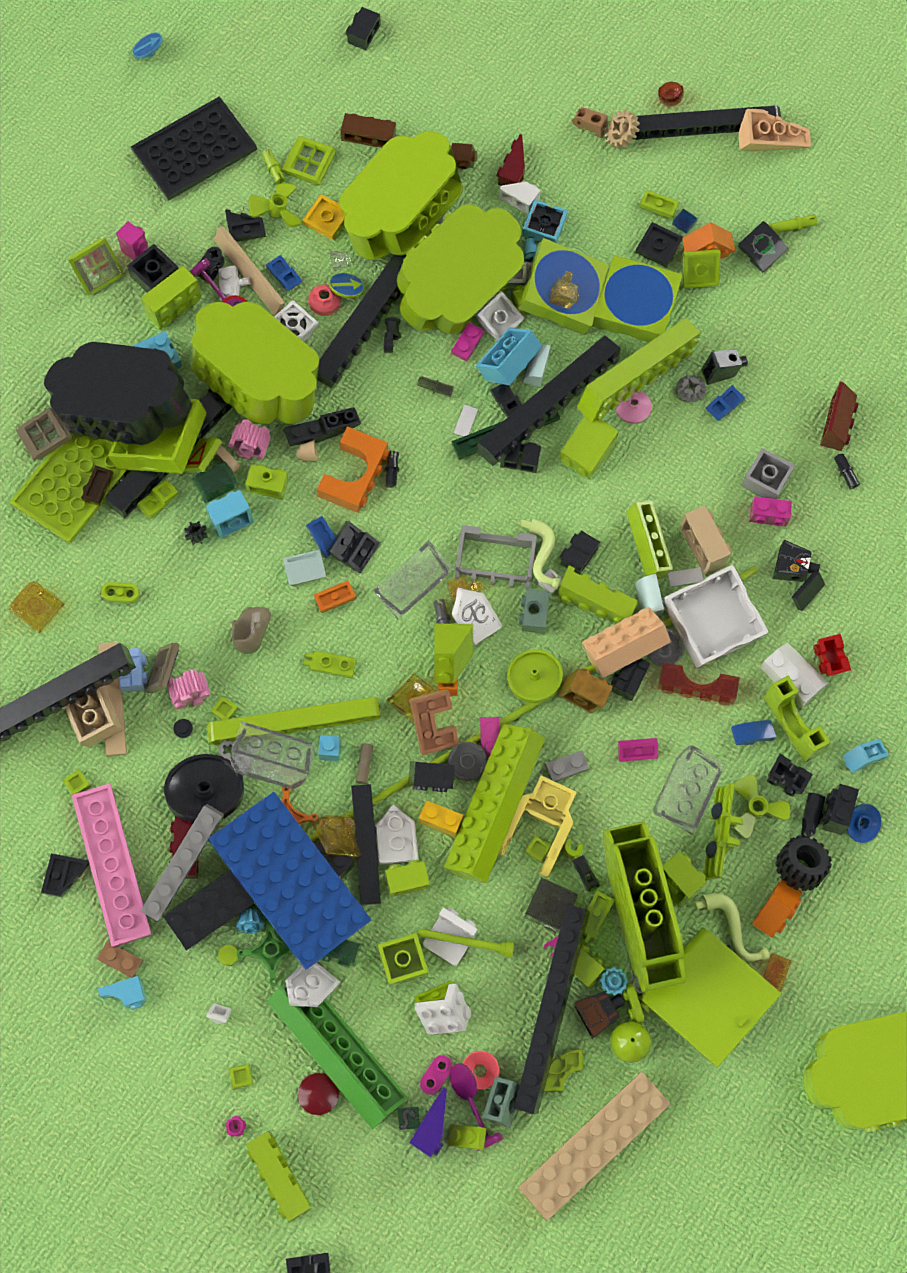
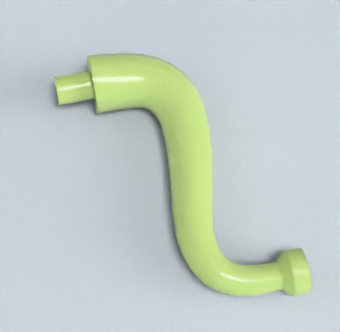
M532 518V521L522 519L520 527L528 528V533L542 538L540 550L533 564L534 576L538 581L557 589L560 578H550L542 573V568L555 544L554 532L550 526L534 518Z
M717 893L702 895V900L694 902L696 910L705 908L706 911L722 909L725 912L734 950L741 959L749 962L770 959L767 948H762L757 953H748L745 950L739 912L732 899Z

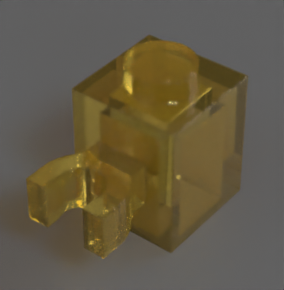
M566 271L565 275H562L561 280L557 279L553 284L549 303L568 309L574 303H577L579 293L577 292L578 285L571 283L572 272Z
M465 576L447 581V589L453 606L455 605L458 588L481 592L483 587L481 580L468 584Z

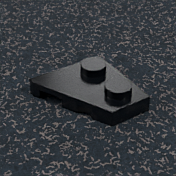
M225 209L229 234L236 242L266 237L263 218H252L248 214L232 213L229 209Z
M51 853L41 893L63 897L89 866V860Z

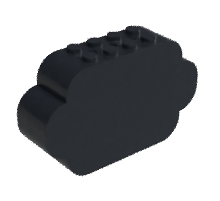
M88 342L80 346L72 357H65L56 361L50 367L44 379V386L51 395V408L66 429L78 437L84 436L96 440L104 439L110 442L117 441L125 444L145 445L155 441L161 435L163 429H171L180 425L186 419L191 409V399L184 390V380L169 355L163 350L103 342Z

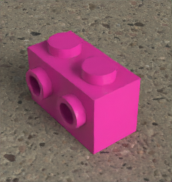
M127 221L116 232L121 251L132 260H135L148 249V241L141 227H136Z
M754 496L750 508L749 522L787 527L791 519L792 501Z

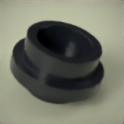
M180 719L174 724L173 731L177 737L187 738L193 732V725L187 719Z

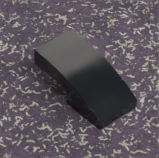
M500 384L490 390V393L506 417H509L522 406L518 396L514 395L509 385Z

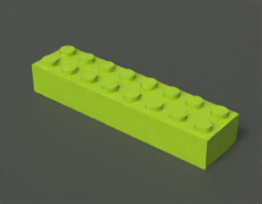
M687 318L683 319L588 384L577 408L592 423L598 418L600 420L603 419L608 411H614L621 402H627L635 392L640 393L645 385H651L658 376H664L671 367L675 368L678 366L682 359H688L693 353L692 349L699 342L698 338L701 331Z
M503 724L443 867L457 877L487 883L545 741V738L532 728Z

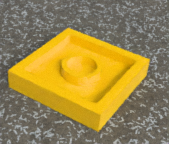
M321 194L303 218L302 223L333 240L344 225V216L339 203Z

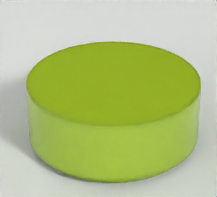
M224 945L218 952L220 962L226 966L234 965L239 959L237 957L238 950L233 945Z

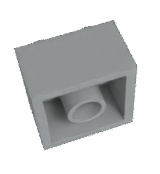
M762 448L741 486L760 497L777 499L795 465Z

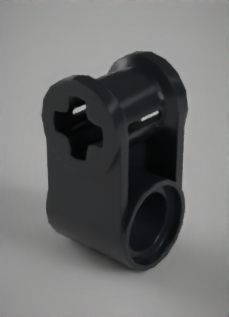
M210 247L198 262L200 263L205 258L209 259L210 266L205 272L212 281H214L219 269L225 263L222 251L218 247ZM200 274L199 276H197V277L201 278L202 280L206 281V279L202 276V274Z

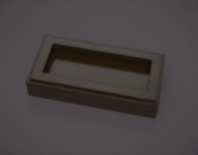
M95 465L81 497L82 501L100 506L114 474L113 471Z

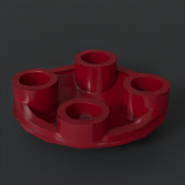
M325 1073L308 1075L301 1082L298 1089L300 1105L306 1112L312 1115L321 1116L330 1112L335 1107L339 1098L338 1087Z

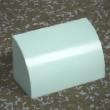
M541 344L542 347L537 355L528 363L523 383L541 387L551 345Z
M320 550L283 558L289 585L326 577Z
M656 574L636 581L635 587L640 610L650 607L657 617H661L664 607Z

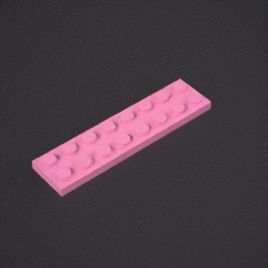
M109 783L72 795L111 946H120L152 936L147 915L140 911L144 903L111 784Z

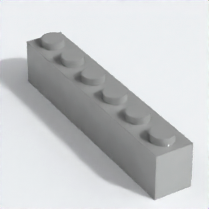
M208 804L204 805L140 910L141 912L156 921L163 917L206 846L208 838L212 836L223 818V813Z

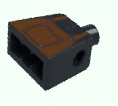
M604 991L574 1002L573 1006L589 1035L594 1039L619 1018L616 1009L624 1006L625 1002L620 994L609 998Z

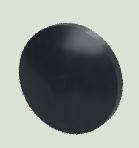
M199 754L188 757L175 765L165 780L164 795L167 806L181 820L194 823L204 805L208 804L224 814L221 819L223 820L238 808L243 799V776L239 768L232 761L222 756Z

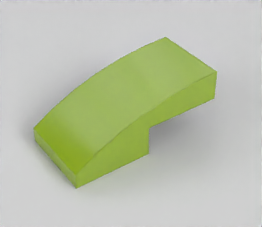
M165 480L152 489V494L137 503V508L150 520L163 510L179 492Z

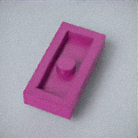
M468 323L452 348L451 354L467 362L483 337L485 330Z
M480 717L481 747L486 753V757H490L500 733V717Z
M657 738L618 741L619 762L658 759Z

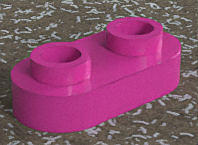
M437 1056L421 1078L420 1087L425 1094L433 1095L437 1093L450 1074L452 1062L447 1056ZM440 1062H444L446 1064V1068L444 1070H440L438 1068V1064ZM428 1080L434 1081L433 1087L429 1088L426 1085Z

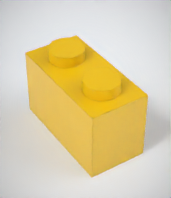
M426 800L419 817L420 824L456 838L463 821L462 814Z

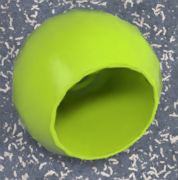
M634 1021L623 1022L612 1032L610 1039L611 1049L615 1056L622 1061L628 1063L639 1062L650 1051V1034L640 1023Z

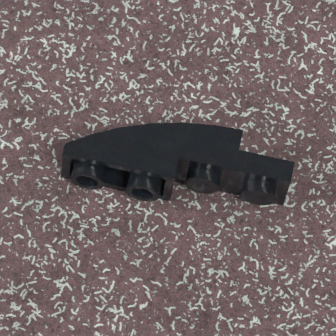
M355 407L320 415V418L317 420L285 427L284 433L290 447L313 440L316 444L343 434L347 427L353 429L359 426L361 421Z

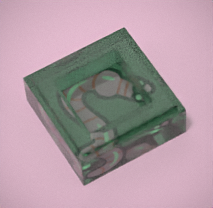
M418 1107L398 1108L399 1130L419 1128Z

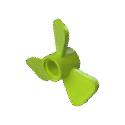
M286 183L278 184L270 200L257 195H250L248 200L250 216L257 218L269 213L274 218L282 217L285 224L289 227L300 226L301 220L286 210L287 198L295 191L296 186Z
M748 775L736 781L734 790L748 802L746 813L740 816V818H743V825L737 824L736 827H733L743 838L747 839L751 836L755 820L762 818L765 813L783 821L789 819V803L786 801L768 803L764 797L758 796L757 780L754 775ZM759 804L762 810L757 812L753 809L752 805Z

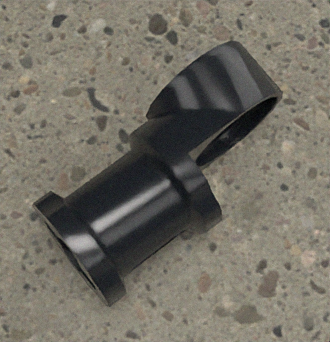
M388 317L384 320L385 325H387V332L384 337V353H393V340L401 338V333L399 332L401 320L397 317Z

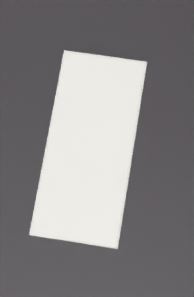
M464 405L454 431L455 434L461 436L469 435L478 409Z
M701 567L674 571L668 574L670 586L703 581Z

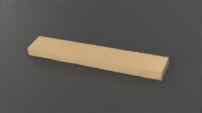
M218 227L214 241L232 264L238 268L240 274L244 278H250V286L275 316L283 309L285 302L225 227Z
M118 642L98 644L99 654L115 646ZM118 677L113 683L106 685L105 688L123 730L105 739L107 757L127 755L123 694L119 688Z

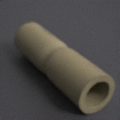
M362 743L356 783L367 784L369 764L371 763L373 752L372 744Z

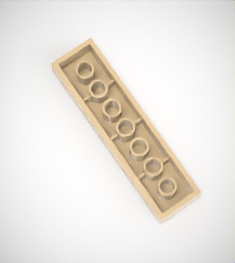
M640 1072L517 1188L545 1221H548L671 1103L647 1076Z

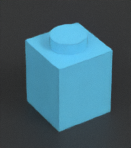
M320 735L318 752L320 760L339 761L340 737Z

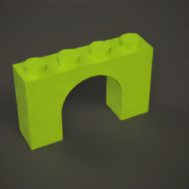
M788 675L773 683L766 692L764 699L803 762L806 763L822 754L831 742L821 726L811 730L801 719L795 705V697L799 691Z

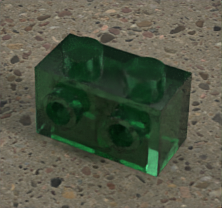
M227 462L218 463L212 469L206 472H199L192 478L204 503L238 487L236 478Z
M346 940L321 960L326 962L334 960L340 966L349 968L351 965L355 967L361 946L359 943Z

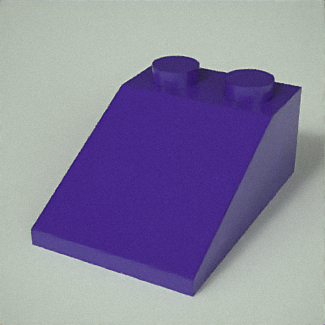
M444 1087L409 1142L411 1146L430 1158L432 1155L437 1157L443 1147V1144L440 1142L443 1135L447 1089Z

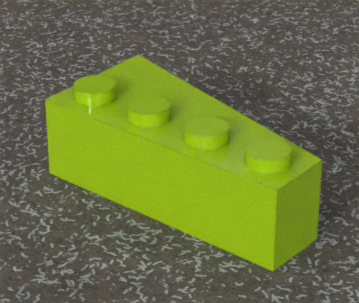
M568 566L558 593V598L563 603L574 604L582 611H591L596 613L595 615L599 618L613 620L615 624L633 615L638 600L618 590H613L612 592L607 584L603 582L595 583L590 579L589 575L585 573L579 575L574 572L575 568Z
M267 1131L245 1144L251 1161L255 1162L259 1168L257 1172L261 1180L266 1181L269 1186L267 1191L273 1201L277 1200L280 1206L277 1210L283 1220L287 1218L288 1222L312 1209L271 1132Z

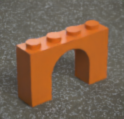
M347 427L340 440V449L363 459L367 464V471L360 479L352 482H345L324 474L317 488V495L322 499L359 513L361 507L364 508L367 503L368 492H372L374 489V480L376 476H380L383 468L381 465L384 460L387 461L390 450H388V442Z

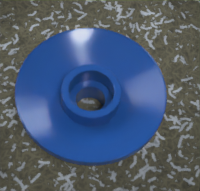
M860 804L854 808L851 824L847 829L849 836L854 841L866 843L877 836L882 823L878 809L870 804Z

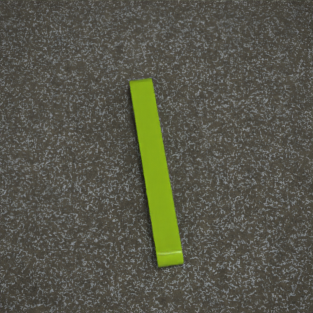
M369 697L220 720L207 724L208 740L210 745H220L225 741L239 742L380 719L381 712L378 698Z

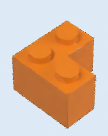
M712 222L682 238L685 252L719 249L721 252L720 259L726 258L735 252L732 233Z
M782 879L776 885L752 925L771 938L777 932L780 934L786 926L785 920L787 918L789 920L792 919L801 903L799 897L802 891L794 889L792 885L789 887L786 884L787 882L785 880L782 881Z

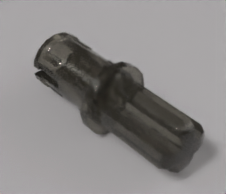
M420 376L417 382L418 386L431 390L434 394L436 392L450 398L452 396L454 386L439 382L438 379L435 381Z

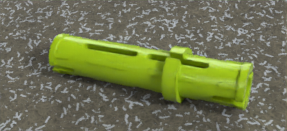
M815 214L806 217L796 216L795 219L768 225L776 233L791 230L800 231L802 228L817 226V219H815Z

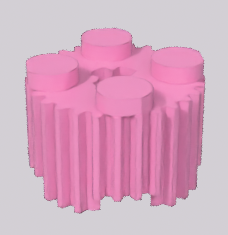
M242 420L241 423L235 425L228 447L236 450V454L246 460L250 459V457H257L258 460H262L271 439L269 435L270 430L266 427L254 426L249 420Z
M195 669L183 672V676L175 680L174 677L168 680L167 688L172 703L177 710L185 708L188 704L199 706L204 703L203 699L210 696V690L203 672L197 673Z

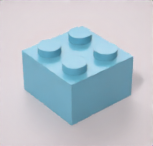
M240 490L229 492L226 497L219 500L215 499L206 506L210 521L220 539L254 523L250 507Z

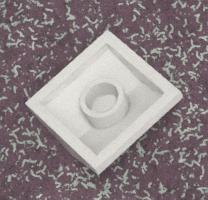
M502 291L476 315L484 330L496 340L509 327L515 328L525 319Z

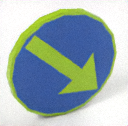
M337 273L331 276L329 280V287L332 292L344 298L359 297L365 289L362 280L350 273Z

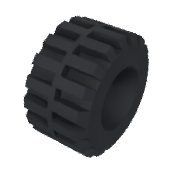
M801 835L796 838L793 837L786 843L776 858L777 873L781 874L780 878L782 881L785 880L789 887L792 885L796 890L801 888L802 891H807V889L811 891L815 887L817 888L830 872L832 867L830 862L832 859L831 856H828L829 851L824 849V845L822 843L819 844L815 838L810 839L809 836L803 838ZM798 859L804 861L809 867L801 864Z

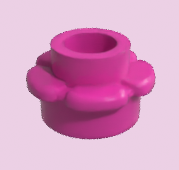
M233 1116L232 1119H228L226 1122V1132L232 1137H240L243 1135L244 1129H246V1122L240 1116Z

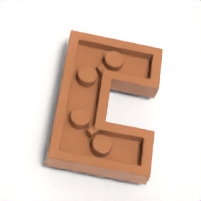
M448 689L410 699L419 749L422 755L459 744L454 725L440 729L436 728L434 714L452 709Z

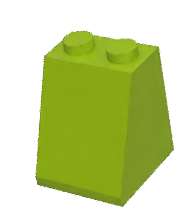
M584 416L562 449L560 460L564 465L574 468L580 476H586L588 479H591L615 448L619 431L599 418L592 423Z
M434 624V684H454L473 656V624Z

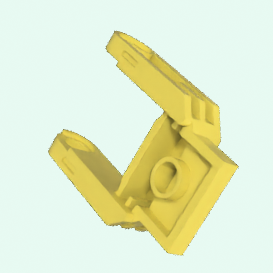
M540 776L533 793L521 797L499 855L503 856L525 812L529 816L552 827H558L559 831L539 872L540 875L548 878L573 826L569 808L577 792L544 776Z

